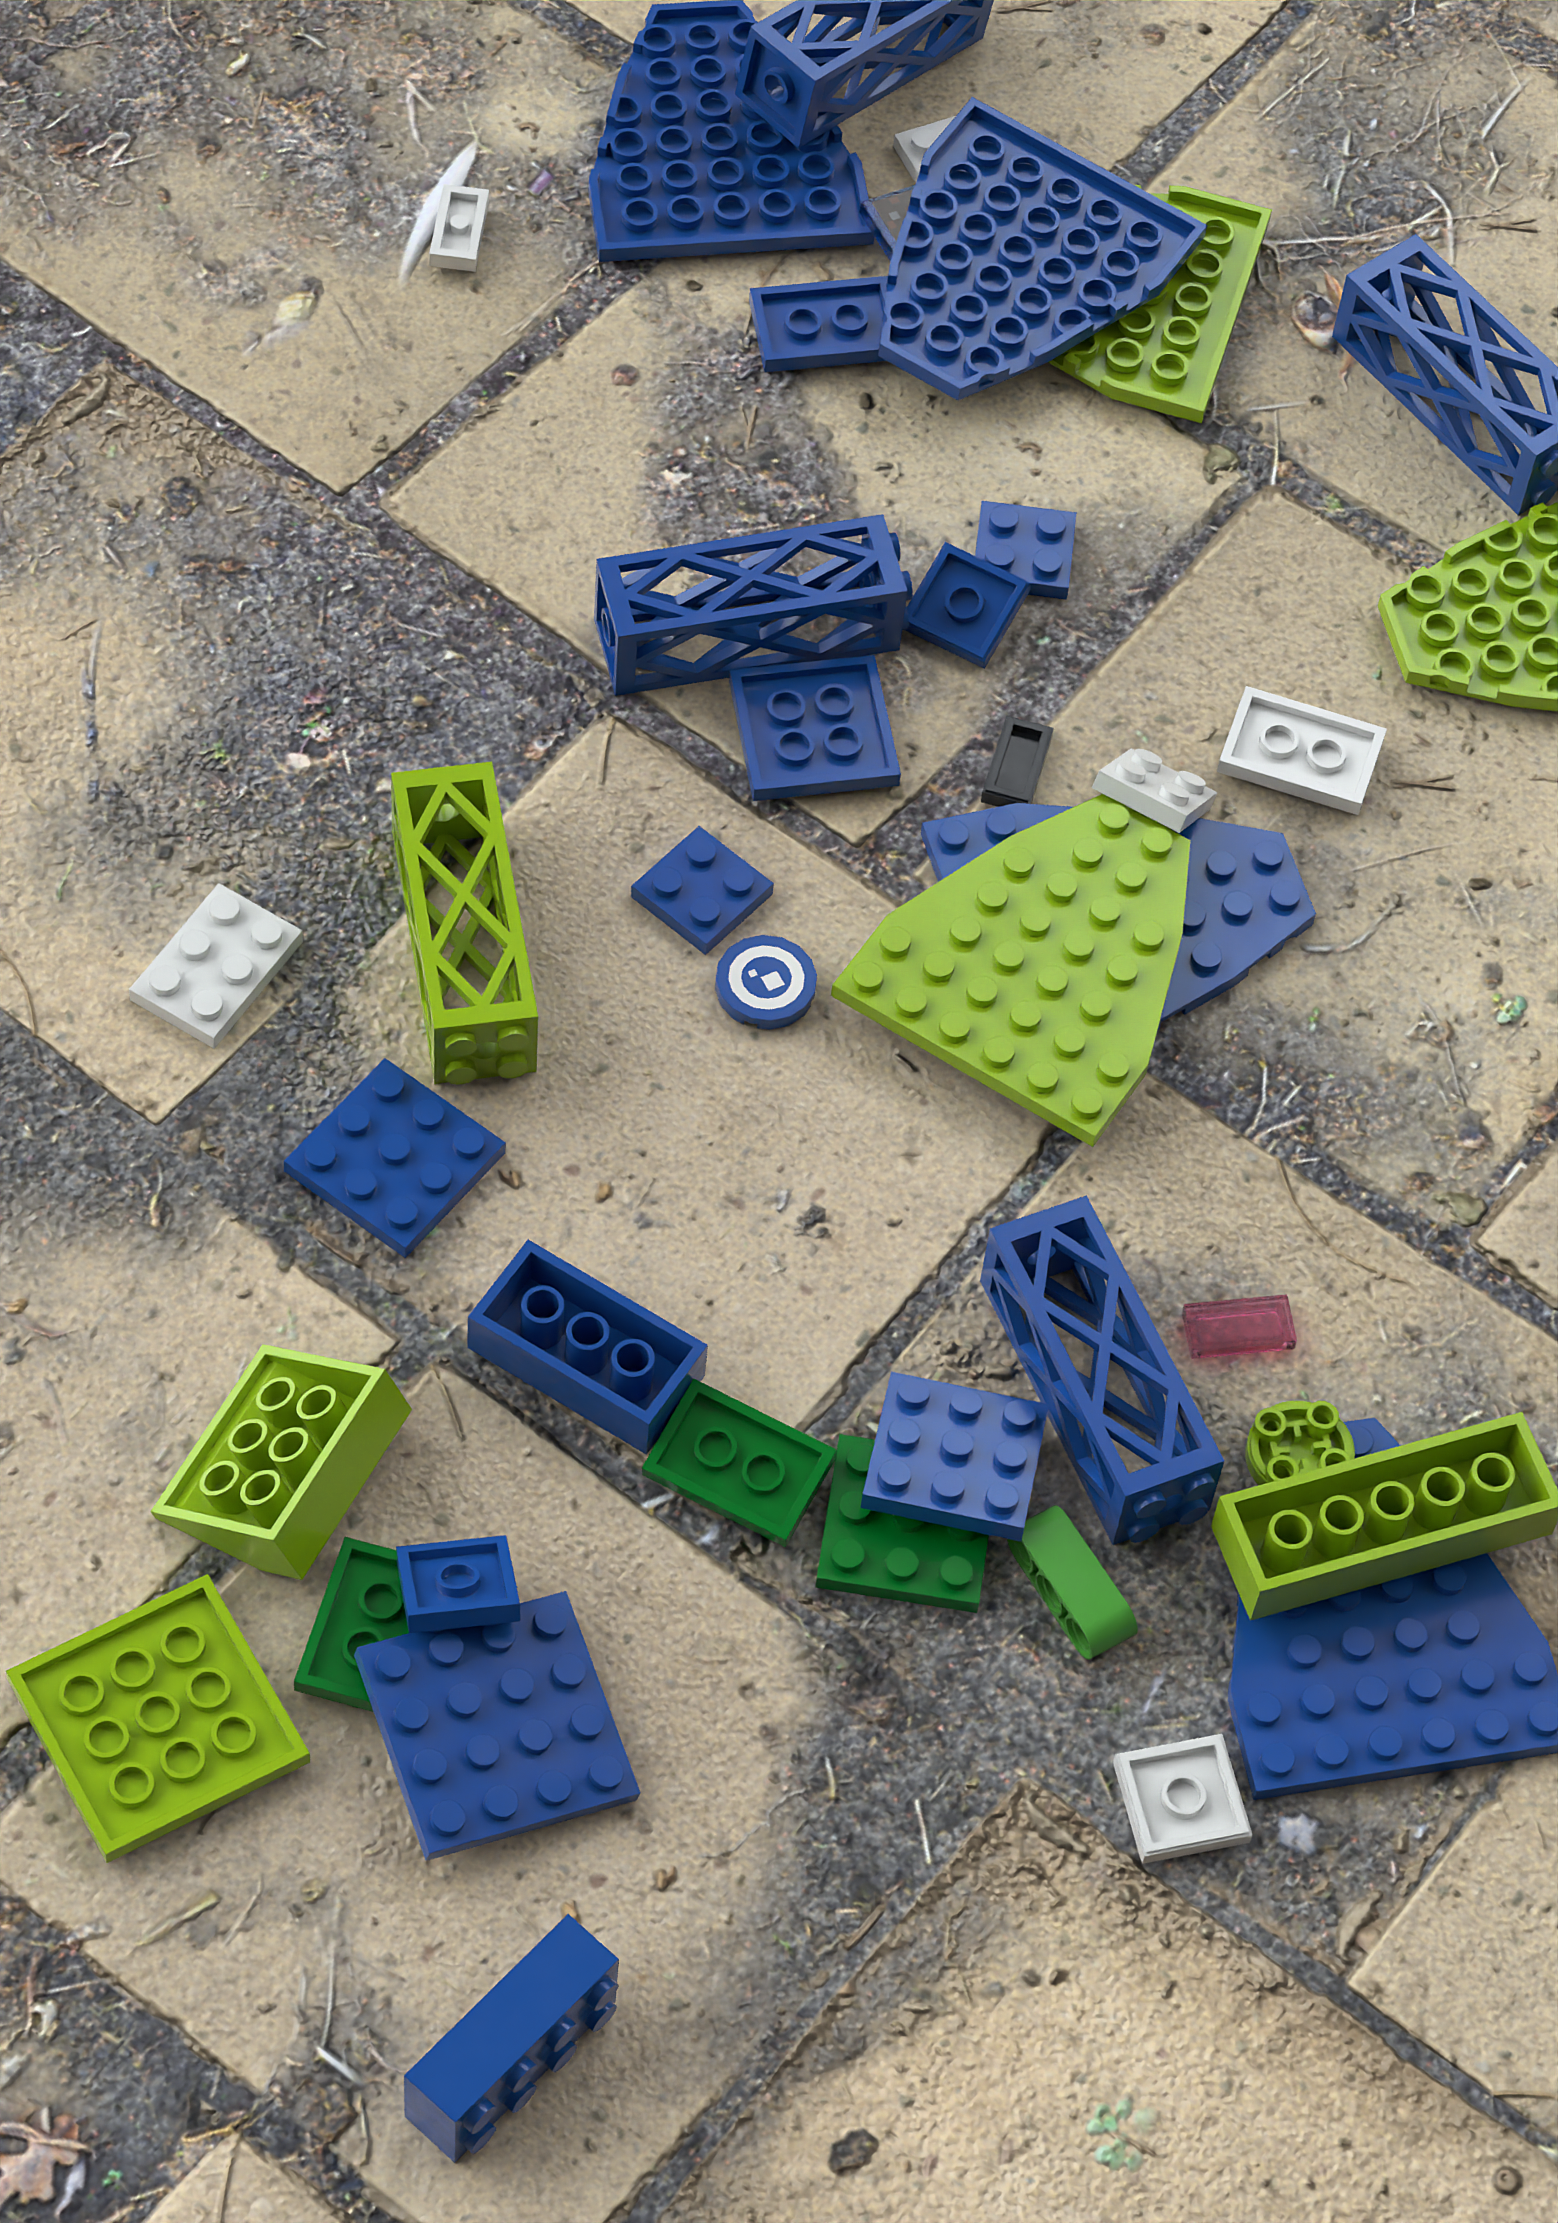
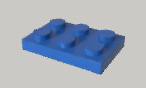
M888 276L750 288L749 303L764 372L886 361L878 356Z

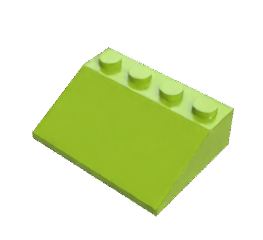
M262 1344L150 1512L156 1519L261 1571L303 1580L409 1416L412 1408L384 1368Z

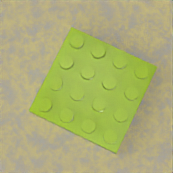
M208 1574L6 1670L7 1680L106 1863L310 1763V1752Z

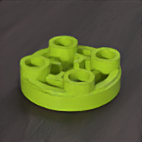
M1286 1401L1262 1409L1256 1415L1245 1446L1246 1464L1251 1476L1258 1485L1355 1458L1354 1442L1348 1428L1339 1418L1337 1408L1326 1401H1316L1313 1403L1307 1401Z

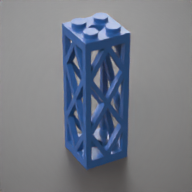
M796 0L750 27L735 95L796 147L800 148L983 39L994 0ZM812 15H825L806 35ZM843 17L852 18L851 20L832 30ZM944 23L949 28L938 39L942 25ZM879 25H891L876 34ZM796 29L791 43L786 38ZM861 32L859 40L846 41ZM929 33L924 51L913 50ZM904 37L895 48H885L893 42L897 41L898 39ZM895 68H902L888 76ZM864 69H874L859 85ZM850 79L844 99L832 98Z
M1417 234L1347 274L1332 337L1518 516L1542 502L1546 504L1558 491V367ZM1423 265L1429 268L1435 275L1423 272ZM1432 292L1456 298L1464 335L1453 332ZM1415 296H1417L1421 305L1415 300ZM1492 329L1517 352L1502 348ZM1389 335L1400 340L1420 379L1397 372ZM1485 360L1493 363L1502 382L1486 368ZM1458 364L1475 379L1476 384L1459 369ZM1431 365L1449 382L1450 388L1441 385ZM1514 369L1538 376L1547 414L1535 410ZM1417 395L1432 399L1441 418ZM1469 412L1480 415L1502 457L1478 450ZM1514 444L1521 450L1520 455L1517 452ZM1499 473L1513 477L1512 484L1510 485Z
M881 514L596 559L594 621L615 696L729 678V673L732 669L860 657L900 650L902 630H907L909 627L906 601L912 600L913 588L909 572L901 571L899 566L901 552L897 534L895 532L889 533L884 515ZM862 535L861 543L840 539ZM805 547L837 556L798 577L775 572L776 569ZM760 551L739 563L718 558ZM854 566V567L851 568L849 571H847V572H842V571H844V570H846V569H848V568ZM680 567L712 575L711 578L676 596L650 591ZM635 571L624 578L621 576L622 572ZM859 587V589L849 590L850 588ZM775 600V601H773V602H771V603H764V604H758V605L745 606V607H739V608H733V609H726V610H724L725 608H728V607L741 606V605H747V604H753V603H760V602H766V601ZM824 614L847 619L817 643L787 635V633ZM774 619H779V620H777V621H775V622L769 624V623H770L771 621H773ZM651 620L650 622H644V623H638V624H635V623H634V622H639V621ZM873 633H874L875 636H876V637H872V638L863 639V638H865V637H867V636H869V635H871V634H873ZM699 634L724 639L694 663L662 654ZM760 647L779 651L778 653L741 658ZM636 668L655 671L653 673L635 675Z
M1087 1195L990 1228L980 1282L1040 1402L1049 1404L1047 1416L1112 1545L1129 1539L1133 1543L1149 1539L1160 1528L1176 1522H1179L1181 1525H1188L1203 1518L1211 1508L1224 1465V1459ZM1072 1269L1088 1301L1050 1277ZM1044 1293L1097 1326L1096 1330L1044 1298ZM1117 1303H1118V1307H1119V1310H1120V1313H1121V1316H1122L1123 1321L1116 1315V1305H1117ZM1019 1305L1026 1311L1025 1323ZM1052 1322L1094 1349L1090 1378L1075 1369ZM1109 1360L1123 1368L1146 1415L1106 1389ZM1103 1407L1154 1439V1446L1103 1414ZM1077 1420L1084 1426L1083 1435H1081ZM1176 1420H1178L1182 1435L1176 1430ZM1111 1439L1150 1463L1151 1466L1128 1473Z

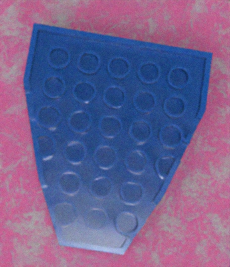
M742 0L652 4L645 18V28L638 32L633 43V52L628 62L623 63L618 73L606 116L605 130L598 144L594 169H591L589 176L588 194L599 262L874 244L875 229L862 162L856 152L850 154L842 142L843 132L839 126L833 127L798 148L735 95L750 27L758 23L753 17V12Z
M971 97L923 155L916 185L913 187L906 217L903 219L889 265L878 356L959 401L1051 361L1157 297L1204 239L1207 225L976 98Z
M1014 803L923 822L921 837L937 881H941L1006 838L1072 808V806ZM1198 818L1178 833L1190 840L1183 934L1158 1030L1162 1021L1181 1011L1185 1015L1236 986L1248 976L1251 967L1265 956L1269 959L1283 949L1284 943L1288 939L1298 937L1313 925L1316 912L1283 833Z
M1375 1417L1344 1422L1354 1442L1355 1458L1401 1446ZM1487 1553L1251 1621L1239 1592L1237 1593L1236 1606L1238 1608L1236 1629L1233 1636V1661L1227 1700L1253 1800L1558 1753V1673L1549 1643Z

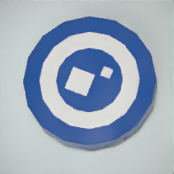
M759 935L744 938L726 950L718 962L715 991L720 1006L732 1019L744 1024V1021L757 1024L758 1029L772 1030L790 1026L805 1016L815 997L817 973L812 959L799 945L782 937Z

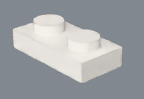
M443 184L429 253V266L476 272L489 205L488 189Z

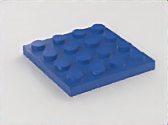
M566 1591L520 1603L521 1621L500 1623L495 1626L482 1625L445 1629L439 1632L408 1633L357 1647L354 1657L426 1861L634 1802L638 1799L641 1792Z

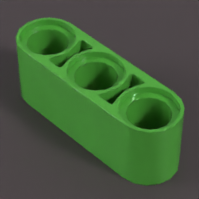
M1053 1505L1026 1519L1022 1541L1007 1539L1009 1548L1017 1563L1076 1650L1085 1659L1090 1660L1138 1633L1137 1622L1130 1606L1070 1518L1059 1506Z

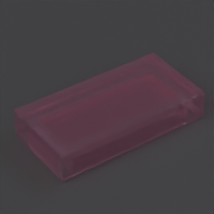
M1287 1294L1184 1304L1182 1309L1191 1359L1295 1349L1297 1343Z

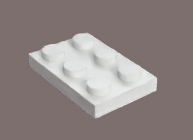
M1246 686L1222 751L1217 772L1359 815L1387 729Z
M218 883L129 988L130 1001L215 1049L302 944L303 931Z

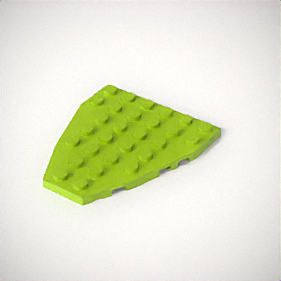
M1169 185L1168 194H1149L1206 224L1207 229L1204 239L1157 297L1052 359L1049 363L1111 399L1202 423L1270 222L1272 209L1187 186Z
M1542 502L1531 507L1528 516L1512 524L1506 519L1458 542L1445 551L1444 558L1429 569L1422 566L1411 574L1408 581L1396 584L1380 595L1378 609L1405 683L1511 707L1558 712V502L1547 507Z
M1104 794L1096 796L1006 838L889 913L832 984L831 996L1094 1147L1147 1073L1183 934L1190 840Z

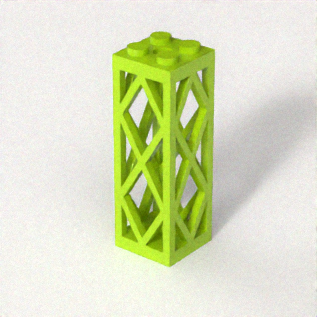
M491 761L391 773L392 834L434 1084L449 1082L460 1085L469 1083L474 1079L498 1076L516 1078L525 1073L537 1072L538 1012L493 763ZM482 837L483 845L475 858L458 840ZM434 843L430 851L423 844ZM446 850L468 871L463 883L440 862ZM432 876L455 898L446 916L425 897L424 891ZM478 883L485 889L479 901L472 895ZM493 903L496 918L489 912ZM466 909L471 914V917L461 934L455 927ZM430 923H431V924L436 928V930L438 931L433 941H432ZM481 925L501 944L503 955L496 968L472 945ZM449 942L454 947V950L447 961L442 956V953ZM464 959L489 982L482 996L458 973ZM450 986L470 1007L447 1010L444 1008L443 1000ZM500 993L504 997L503 1002L494 1004Z

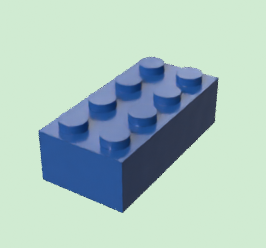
M529 1239L468 1316V1349L646 1455L659 1439L692 1380L696 1379L701 1382L705 1376L707 1344Z
M567 1914L404 2075L405 2118L454 2163L467 2150L472 2154L477 2153L495 2133L496 2127L493 2124L508 2109L512 2113H516L524 2107L537 2089L534 2083L548 2069L554 2073L559 2071L574 2055L577 2049V2045L574 2043L588 2029H591L593 2032L600 2030L613 2016L617 2009L614 2003L616 2002V1991L619 1987V1984H617L619 1959L573 1917Z

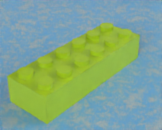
M1519 1412L1219 1496L1211 1528L1251 1621L1552 1535L1558 1522V1489L1523 1413Z

